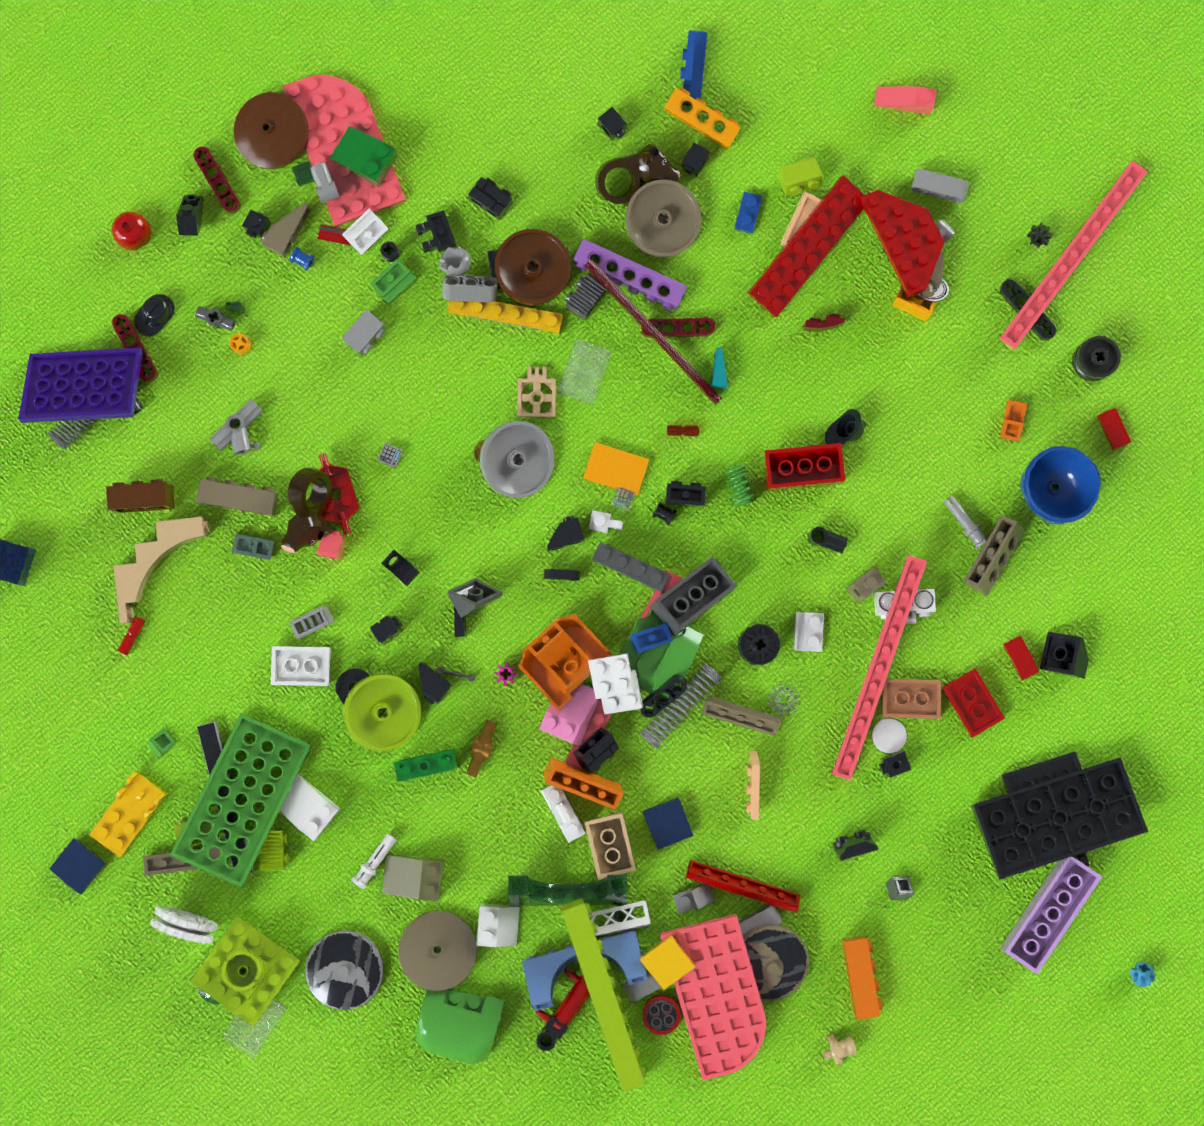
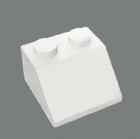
M481 903L477 946H517L520 906Z

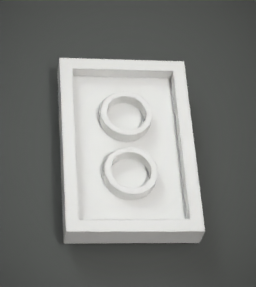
M272 646L271 685L330 686L331 647Z

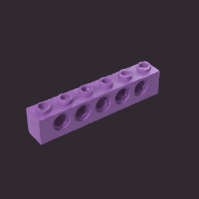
M582 240L574 257V264H576L578 269L582 271L588 270L584 265L592 257H598L600 262L596 264L598 265L597 267L605 272V276L608 275L610 277L609 279L614 282V285L627 287V290L635 295L640 293L650 302L655 303L657 301L662 303V307L667 310L678 309L686 292V285L590 241ZM615 265L618 269L615 272H609L607 267ZM630 272L635 277L632 280H627L624 275ZM648 280L652 283V286L644 288L641 283ZM662 288H666L669 291V294L667 296H661L659 294V290Z

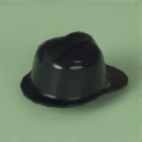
M161 294L153 295L145 300L135 315L134 323L139 333L145 336H153L160 332L174 314L175 307L172 300Z
M850 409L834 421L825 433L826 444L842 443L843 445L847 441L858 440L866 427V423L861 420L860 413L855 409Z

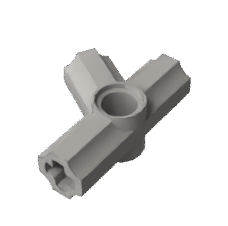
M252 399L249 400L236 414L229 416L226 423L209 439L221 451L232 442L235 455L250 452L251 447L246 429L263 413V410ZM239 421L241 423L240 426L233 429V424Z

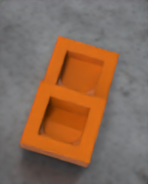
M1007 400L1000 438L1019 442L1027 403Z

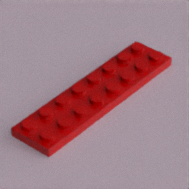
M844 175L840 176L747 293L773 317L777 318L864 208L860 202V197L864 194Z

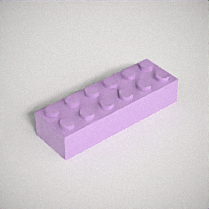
M1073 856L1058 861L1000 949L1038 974L1102 876Z

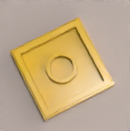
M672 935L640 957V961L663 990L695 968V964Z

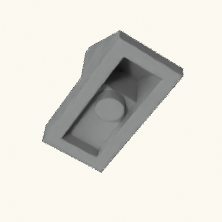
M701 884L672 895L679 914L694 908L700 909L715 901L710 885Z

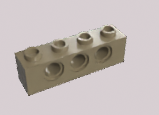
M1001 515L964 582L972 590L988 596L1023 536L1025 529L1017 521Z

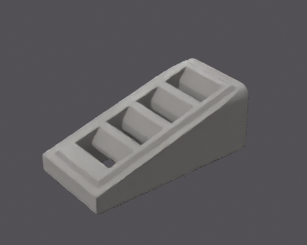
M324 605L289 623L298 640L334 623V619L328 606ZM313 615H315L319 625H316ZM305 619H308L311 625V629H309V626ZM298 622H301L305 632L302 633Z

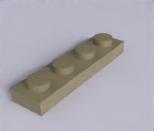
M707 696L701 713L773 736L776 735L781 722L780 717Z
M213 848L209 853L210 858L217 859L220 856V850ZM171 852L143 856L145 876L199 868L170 856Z

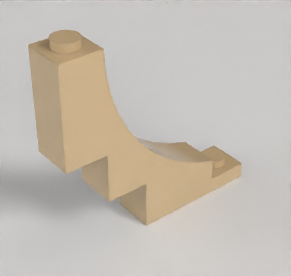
M193 517L156 522L157 541L135 544L137 563L114 566L120 623H132L134 610L133 607H130V604L141 602L142 593L150 574L165 556L187 542L208 537L207 532H210V526L206 518Z

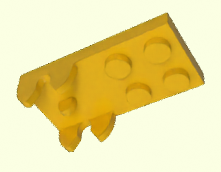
M134 772L127 778V784L117 792L116 799L89 834L120 858L125 854L168 795L139 772Z

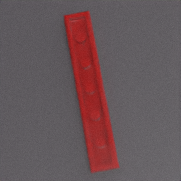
M690 860L688 863L685 878L795 913L799 909L800 894Z

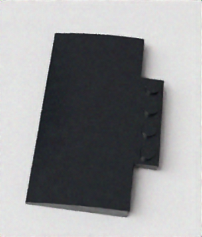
M1071 752L1001 775L1007 794L971 805L999 880L1149 832L1121 757L1082 769L1076 752Z

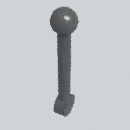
M442 667L436 669V672L440 675L443 673L467 678L469 681L476 679L474 674L466 675L444 670Z

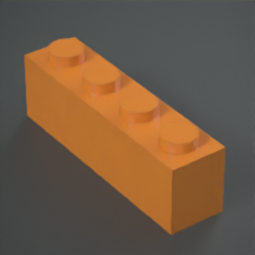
M553 757L550 758L543 772L545 783L616 810L624 794L619 783L593 773L591 774L586 770Z
M865 935L842 939L854 1016L857 1020L879 1017L880 1010H883L881 999H877L876 991H879V984L873 975V972L876 971L874 959L871 960L870 952H873L871 940H868Z

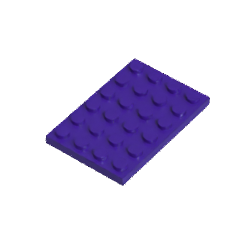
M141 348L30 354L18 417L21 423L134 417L143 351Z

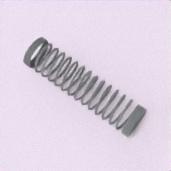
M704 663L701 666L707 673L698 669L702 677L694 673V677L698 682L689 678L696 688L686 683L687 688L691 692L686 689V692H684L686 696L683 694L679 696L683 702L678 698L674 700L680 707L672 702L670 705L675 711L668 706L665 707L670 715L663 710L660 711L667 721L661 716L656 715L665 727L652 719V722L660 731L651 724H647L655 735L645 728L640 732L656 749L661 745L655 739L661 743H664V741L655 731L668 739V736L660 727L670 734L672 732L664 722L673 729H676L675 725L666 716L678 725H681L671 712L685 720L676 709L678 708L689 716L680 703L693 711L691 706L682 697L696 707L697 704L687 693L699 702H701V699L692 689L706 697L695 683L710 693L698 678L711 688H714V686L703 674L716 684L722 680V677L708 664Z

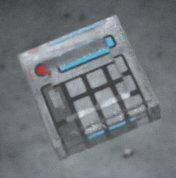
M617 486L611 506L629 511L635 492Z

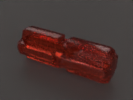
M668 425L667 435L681 436L684 434V436H698L699 426L685 425L682 427V425Z

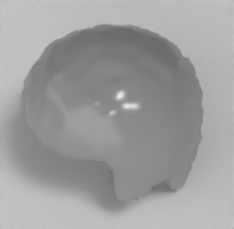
M457 246V248H447L440 259L439 268L448 275L463 276L470 267V255L460 246Z

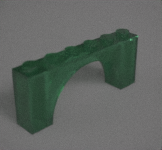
M607 875L602 880L584 884H550L535 881L529 878V876H508L510 906L565 905L582 898L584 904L589 903V905H627V875Z

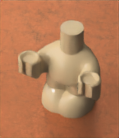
M833 1034L826 1037L830 1044V1050L823 1052L825 1060L833 1058L835 1064L839 1065L843 1063L844 1057L857 1054L855 1044L850 1036L841 1041H837Z

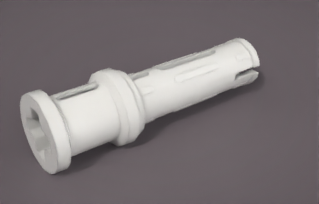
M387 833L367 863H362L360 871L355 877L351 878V881L365 890L370 878L376 875V868L397 839Z

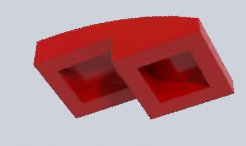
M1021 636L1003 644L1005 651L1013 662L1012 666L1021 681L1039 673L1037 665Z

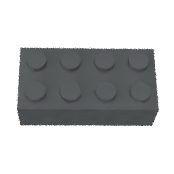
M711 557L657 598L650 608L663 623L668 624L670 632L675 637L732 593L737 585L715 558Z

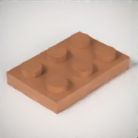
M886 679L882 689V717L941 719V680Z

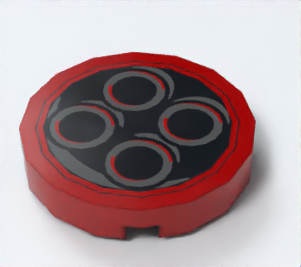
M656 995L645 1004L642 1010V1019L645 1027L650 1032L657 1035H666L678 1027L681 1020V1011L678 1003L669 996Z

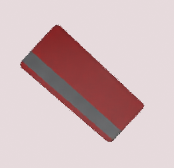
M320 225L319 240L352 246L342 236L346 229Z

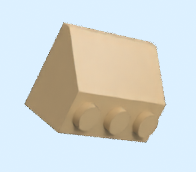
M622 811L585 822L598 880L636 871Z

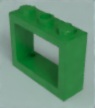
M455 748L394 762L397 782L455 770L459 767Z

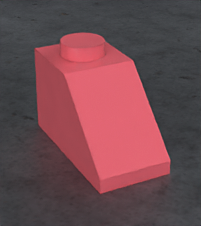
M336 531L329 532V534L324 533L317 550V555L341 560L345 537L341 536V532Z

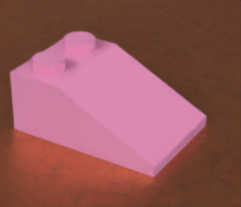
M580 684L570 693L573 698L561 710L558 711L552 704L549 706L540 725V730L580 746L599 699L595 698L594 689L584 684Z

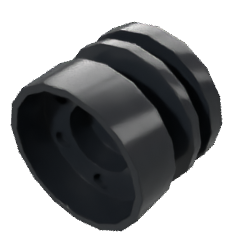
M756 624L746 628L740 634L737 648L740 656L746 662L752 665H764L777 657L780 650V640L773 628L767 625ZM761 639L764 647L758 650L755 642Z

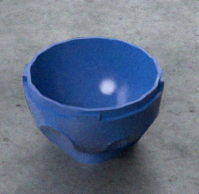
M1057 446L1041 451L1030 461L1021 477V492L1027 505L1036 515L1048 523L1064 524L1081 519L1092 510L1099 498L1101 486L1100 472L1096 464L1088 456L1075 448ZM1053 484L1057 486L1056 491L1052 490Z

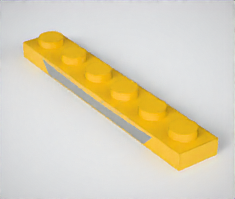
M449 301L447 311L449 314L560 334L563 314L495 301Z

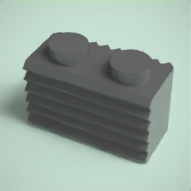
M589 274L585 278L583 276L576 284L577 290L574 293L570 292L565 299L567 302L566 308L583 321H585L606 292L605 287Z

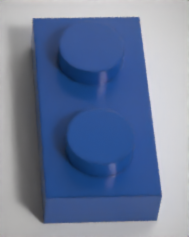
M744 191L735 230L753 233L763 196Z
M667 623L630 635L635 653H640L673 641Z

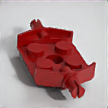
M326 453L320 454L318 457L322 466L319 471L329 476L332 491L339 490L341 492V497L338 500H333L330 495L327 507L322 514V520L339 523L342 527L343 535L351 534L348 523L360 510V506L348 469L332 466L329 464Z

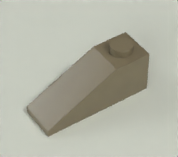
M303 203L271 226L269 231H265L262 236L264 248L286 258L311 211L309 204Z

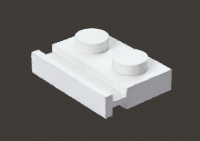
M369 208L342 236L362 255L388 230V227Z
M795 612L794 650L822 652L824 613Z

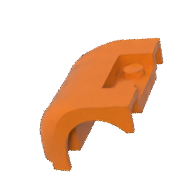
M572 614L565 618L559 617L523 650V657L518 666L559 711L573 698L570 693L591 674L588 661L614 655L576 615Z

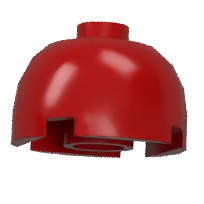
M127 211L121 213L112 223L111 232L114 240L120 247L126 250H139L138 248L148 244L151 238V227L148 221L136 212Z

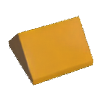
M901 285L892 306L926 322L933 312L936 301L925 300L918 294L908 298Z

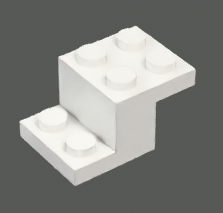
M628 653L588 661L595 698H601L604 714L643 708L636 669H630Z

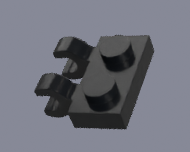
M444 210L426 216L427 222L415 225L418 236L431 230L434 238L422 243L424 253L430 252L437 248L438 253L446 251L447 248L457 247Z

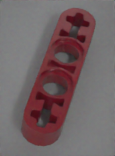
M198 147L194 151L193 157L225 211L230 214L237 213L241 204L211 152L205 147ZM200 153L206 154L205 157L209 162L208 164H205L200 158ZM210 168L217 169V174L214 177L207 175V171ZM221 183L227 186L226 191L223 193L217 192V186ZM229 196L230 200L235 202L233 208L228 206L229 203L225 197Z
M123 314L116 315L112 320V325L124 348H141L144 353L139 376L146 382L154 381L158 376V371L131 320ZM120 319L126 321L124 326L129 331L125 332L121 326H117L120 324ZM129 335L135 336V342L132 345L126 343V338ZM142 365H146L149 370H153L150 373L151 377L144 376L146 370Z
M710 318L649 319L650 323L654 324L655 327H658L657 323H661L660 331L665 338L707 337L715 331V323ZM695 322L699 323L698 327L708 323L712 328L708 332H705L704 328H699V333H696ZM666 323H671L674 326L672 333L664 331L663 326ZM683 324H692L693 330L689 333L684 332L682 329ZM641 327L642 334L645 337L653 338Z

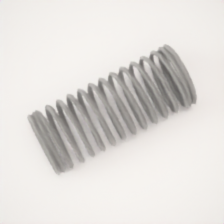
M94 419L87 420L88 423L85 420H81L84 423V425L81 424L78 420H75L81 426V428L78 427L72 420H70L69 422H71L78 429V431L75 430L67 421H63L67 426H69L74 431L75 434H73L63 423L59 421V424L66 431H68L72 437H70L57 424L56 427L63 434H65L70 441L64 438L59 431H57L54 427H52V429L58 435H56L53 431H49L48 435L60 447L66 450V448L69 447V443L72 444L73 441H76L75 437L79 438L78 434L82 435L81 431L85 432L84 428L88 429L87 425L91 426V422L94 423Z

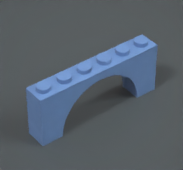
M625 930L620 935H607L601 938L604 951L601 952L602 957H607L608 961L622 970L629 985L648 980L645 966L640 961L642 954L635 930ZM573 945L557 952L555 950L548 951L543 956H530L525 961H522L534 1011L554 1006L553 991L558 977L569 965L578 961Z

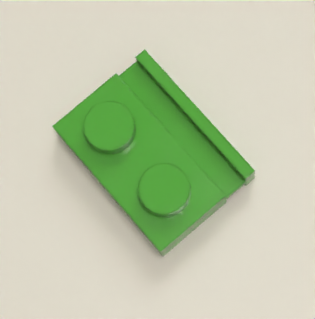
M397 258L370 285L390 305L417 278Z

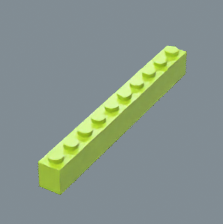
M582 898L562 905L560 907L622 1091L625 1092L645 1085L643 1077H646L643 1065H638L637 1060L641 1058L637 1047H632L631 1042L635 1040L631 1029H626L625 1024L628 1023L625 1011H620L619 1006L622 1005L619 993H614L613 988L616 987L613 975H608L607 970L610 969L607 957H602L601 952L604 951L601 939L597 940L595 934L598 933L595 921L590 922L589 915H592L589 903L584 904Z

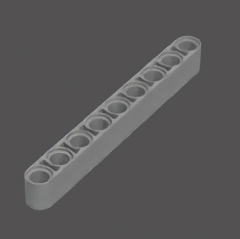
M767 905L739 920L743 935L761 925H779L783 922L777 908L773 905ZM646 970L647 981L629 985L627 980L622 984L631 1003L661 988L648 970Z

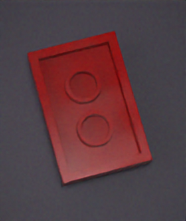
M976 668L941 687L970 738L1005 719Z

